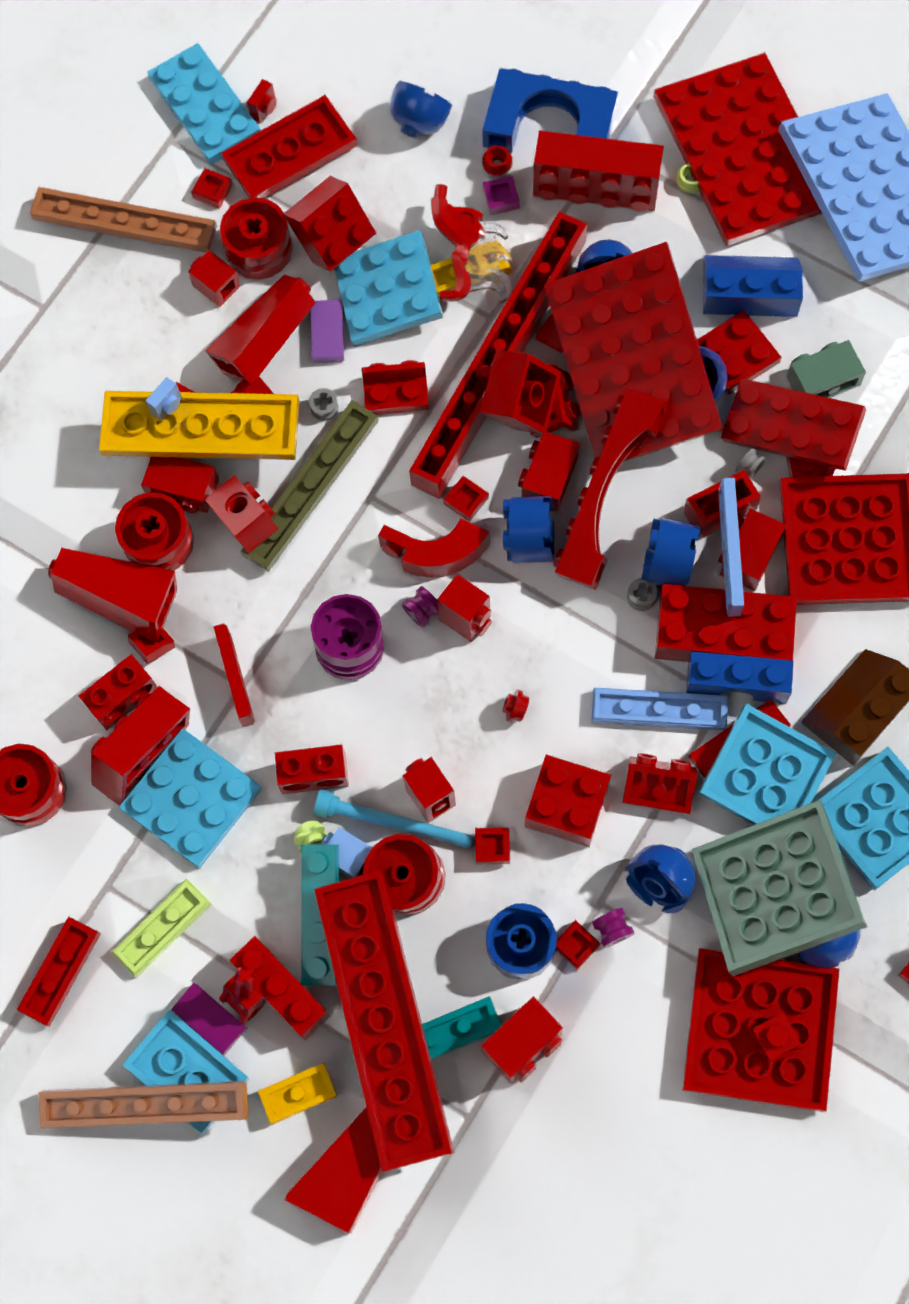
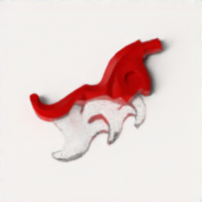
M437 184L434 197L431 198L432 218L438 231L456 248L452 253V263L457 281L456 287L452 291L443 290L440 292V300L459 301L464 299L470 292L489 289L496 291L500 295L498 303L502 304L510 297L512 287L509 277L501 270L499 262L505 260L511 264L512 259L508 250L499 244L495 238L500 236L505 240L508 239L506 230L495 222H481L483 214L473 208L455 207L449 204L446 200L448 187L444 184Z

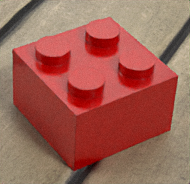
M332 176L326 178L283 214L312 263L330 272L377 234L349 184Z
M496 349L494 359L490 365L486 390L482 396L480 413L514 430L542 434L548 428L562 372L528 353Z
M546 754L525 816V827L590 847L610 784L611 774Z
M533 996L481 1045V1051L510 1084L516 1078L522 1083L536 1069L534 1061L541 1054L548 1058L562 1044L563 1040L560 1036L562 1035L563 1027Z

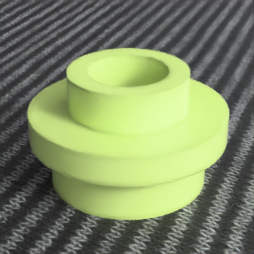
M687 163L678 170L676 184L685 193L699 192L698 180L694 182L686 180L688 176H691L690 164Z

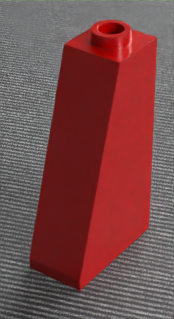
M284 274L224 331L205 352L223 374L252 385L316 302L310 295V286L300 277L295 278Z
M61 548L57 559L51 561L48 570V576L52 579L55 593L151 641L158 642L177 593L175 571Z
M367 1107L293 1186L284 1199L348 1234H352L382 1173Z

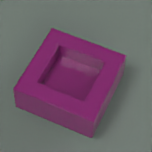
M513 175L483 182V191L490 215L520 208V200Z

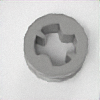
M325 388L317 389L309 398L310 410L316 419L327 421L338 413L337 397L333 391ZM327 399L328 405L326 409L320 410L321 400Z
M752 448L742 458L735 472L738 473L745 470L749 478L752 479L761 469L766 458L764 456L758 457L756 455L757 451Z
M641 578L634 580L628 588L627 600L629 605L637 611L651 609L657 599V587L655 584L647 583V580H642ZM639 588H645V593L648 591L651 593L647 596V601H639V596L637 598L634 597Z

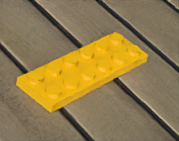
M104 392L99 444L101 456L296 460L299 397L297 394L180 392L182 398L178 408L172 414H167L160 421L151 415L146 404V399L153 392Z

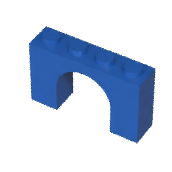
M499 68L482 129L483 147L490 148L499 145L512 153L523 118L529 112L546 106L561 108L571 114L578 125L576 135L609 139L617 111L619 91L611 90L604 86L585 85L574 80L555 79L548 75L524 73L518 69Z

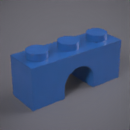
M691 652L687 670L686 693L721 695L726 692H741L752 695L753 701L766 702L772 699L774 703L786 704L792 694L793 661Z

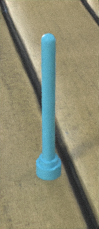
M320 789L314 808V815L328 818V816L335 817L336 814L465 848H471L475 844V838L470 834L340 801V797L334 796L332 791Z

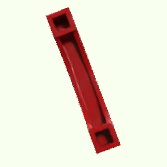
M628 387L625 395L618 397L613 411L616 414L612 426L608 425L602 437L601 443L604 445L601 456H596L590 467L589 474L592 475L588 488L583 487L577 502L580 509L577 517H572L567 525L565 535L568 536L566 545L564 549L559 548L556 553L553 566L556 567L555 573L558 576L591 589H597L608 561L601 554L599 542V524L604 499L612 479L627 456L649 436L656 438L668 408L664 400Z

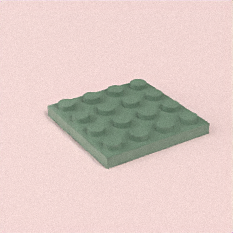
M821 800L691 849L725 962L732 976L867 927L827 812Z

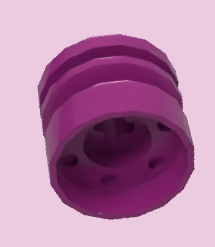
M343 594L331 597L318 607L313 614L311 632L317 661L324 671L335 678L345 680L363 678L374 671L382 660L384 643L380 616L372 603L361 596ZM350 640L351 644L354 645L348 647L345 641Z

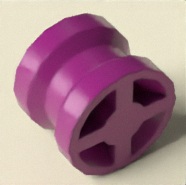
M423 586L416 590V595L412 599H406L401 604L408 616L421 628L429 624L431 616L439 615L437 599Z
M623 908L608 912L592 921L594 929L600 931L603 948L618 944L635 934L633 928L625 922L626 913Z

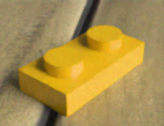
M324 1062L258 1091L271 1125L338 1097Z

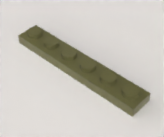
M353 400L350 401L272 507L275 515L271 519L279 529L252 552L248 553L243 547L241 549L242 556L268 572L271 570L379 420L376 414Z

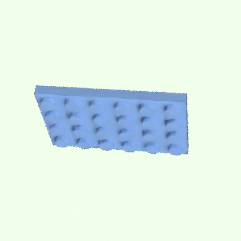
M882 94L782 121L778 130L858 282L908 268L909 131L889 94Z

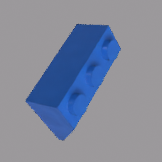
M704 255L703 314L737 315L745 310L749 316H798L803 300V270L798 258Z

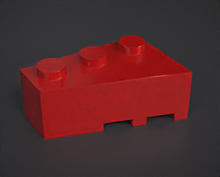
M160 686L151 694L146 693L138 701L136 709L129 716H122L115 724L114 731L106 739L102 737L93 745L91 749V785L120 806L126 799V792L137 779L140 781L146 774L145 768L158 755L160 756L182 728L186 729L189 726L190 708Z

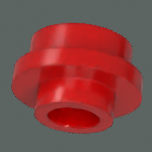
M496 145L490 147L482 157L483 169L492 176L505 175L512 168V155L503 146ZM494 161L502 162L501 164H493Z
M517 689L514 695L510 693L507 695L502 708V712L506 713V721H522L529 704V697L523 695V691Z

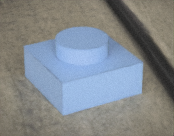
M166 377L146 399L151 415L160 421L167 414L170 415L175 412L180 404L182 396L177 384Z

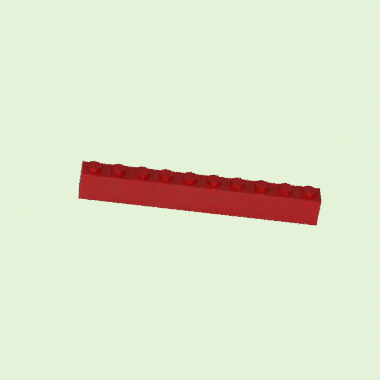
M558 212L409 470L411 486L440 499L487 417L480 413L481 401L486 390L490 365L494 359L496 349L524 352L550 306L544 284L568 275L586 243L587 223L563 212Z

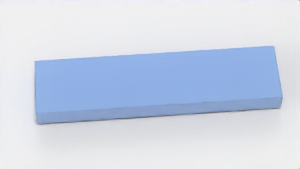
M723 478L718 490L726 610L728 616H740L744 607L735 478Z
M595 687L593 689L592 723L716 731L727 729L728 696Z

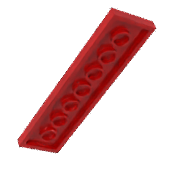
M378 870L315 888L317 904L382 1172L455 1153L384 871Z

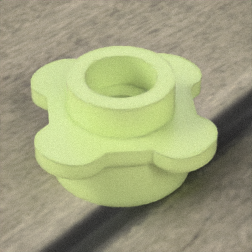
M308 821L301 824L295 830L293 841L296 845H300L299 851L302 853L303 844H322L328 832H324V825L318 821Z

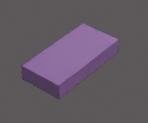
M342 299L315 301V305L311 308L313 363L344 361Z

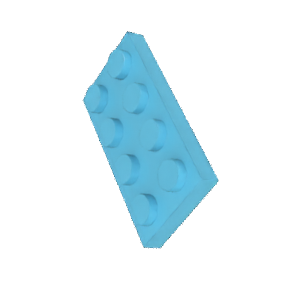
M199 43L147 72L152 84L210 165L222 159V152L261 131Z

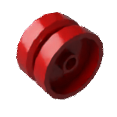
M258 197L242 199L230 206L222 216L219 229L227 260L231 267L245 278L260 280L273 277L283 271L291 259L293 246L288 222L279 205L268 199Z
M144 493L133 497L124 504L117 515L115 533L119 545L130 562L173 571L186 563L193 550L194 535L183 508L175 499L163 493Z
M18 743L2 748L0 750V815L15 825L32 827L47 822L58 813L65 801L67 785L63 772L44 751L33 745Z
M395 834L385 837L371 848L365 859L363 875L378 870L384 871L395 913L413 915L424 912L437 902L444 890L446 873L442 859L431 846L414 835ZM407 868L409 874L407 878L401 880L399 878L400 874H405L404 869Z

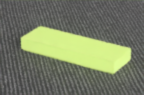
M186 878L112 951V954L137 978L211 903Z

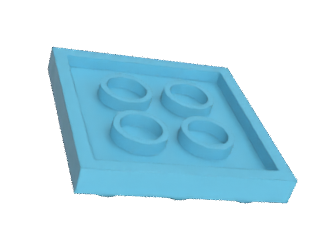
M421 230L355 251L335 268L350 338L354 346L443 318L425 239Z
M746 703L742 707L698 795L755 825L810 804L836 753Z
M182 728L119 808L200 869L261 792L262 787Z
M886 747L819 799L824 804L839 849L874 891L909 864V770L893 751Z

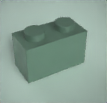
M847 340L839 344L838 342L829 343L820 352L810 356L806 353L796 357L791 362L786 377L793 390L831 398L861 386L866 371L850 341Z

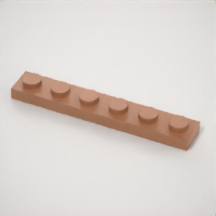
M38 187L30 211L32 219L205 253L211 249L217 228L216 221L212 219Z
M246 1081L59 1089L38 1092L40 1128L245 1120L249 1117Z

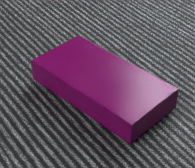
M195 982L171 1008L174 1013L224 1056L248 1029Z

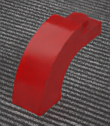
M460 518L455 528L448 535L437 540H418L386 525H383L378 534V539L384 553L396 559L400 556L403 557L401 562L404 572L421 577H441L459 572L474 563L490 544V531Z

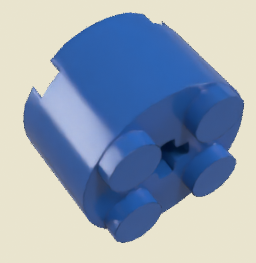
M551 496L511 497L510 499L503 500L504 519H507L508 529L503 530V548L507 550L508 561L513 563L553 562L555 527L552 516H549V511H553Z
M653 518L641 579L647 580V583L661 586L663 584L687 586L695 559V541L699 539L700 526L660 518V520Z
M525 903L513 904L501 910L490 921L486 933L488 956L492 965L505 976L513 979L533 978L541 975L554 958L557 943L556 930L549 917L540 908ZM520 934L526 935V941L531 943L530 945H524L523 949L516 948V942L512 941V939L517 940Z

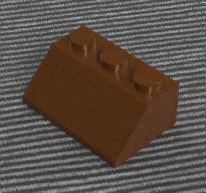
M865 649L801 723L854 766L909 703V669L898 660Z

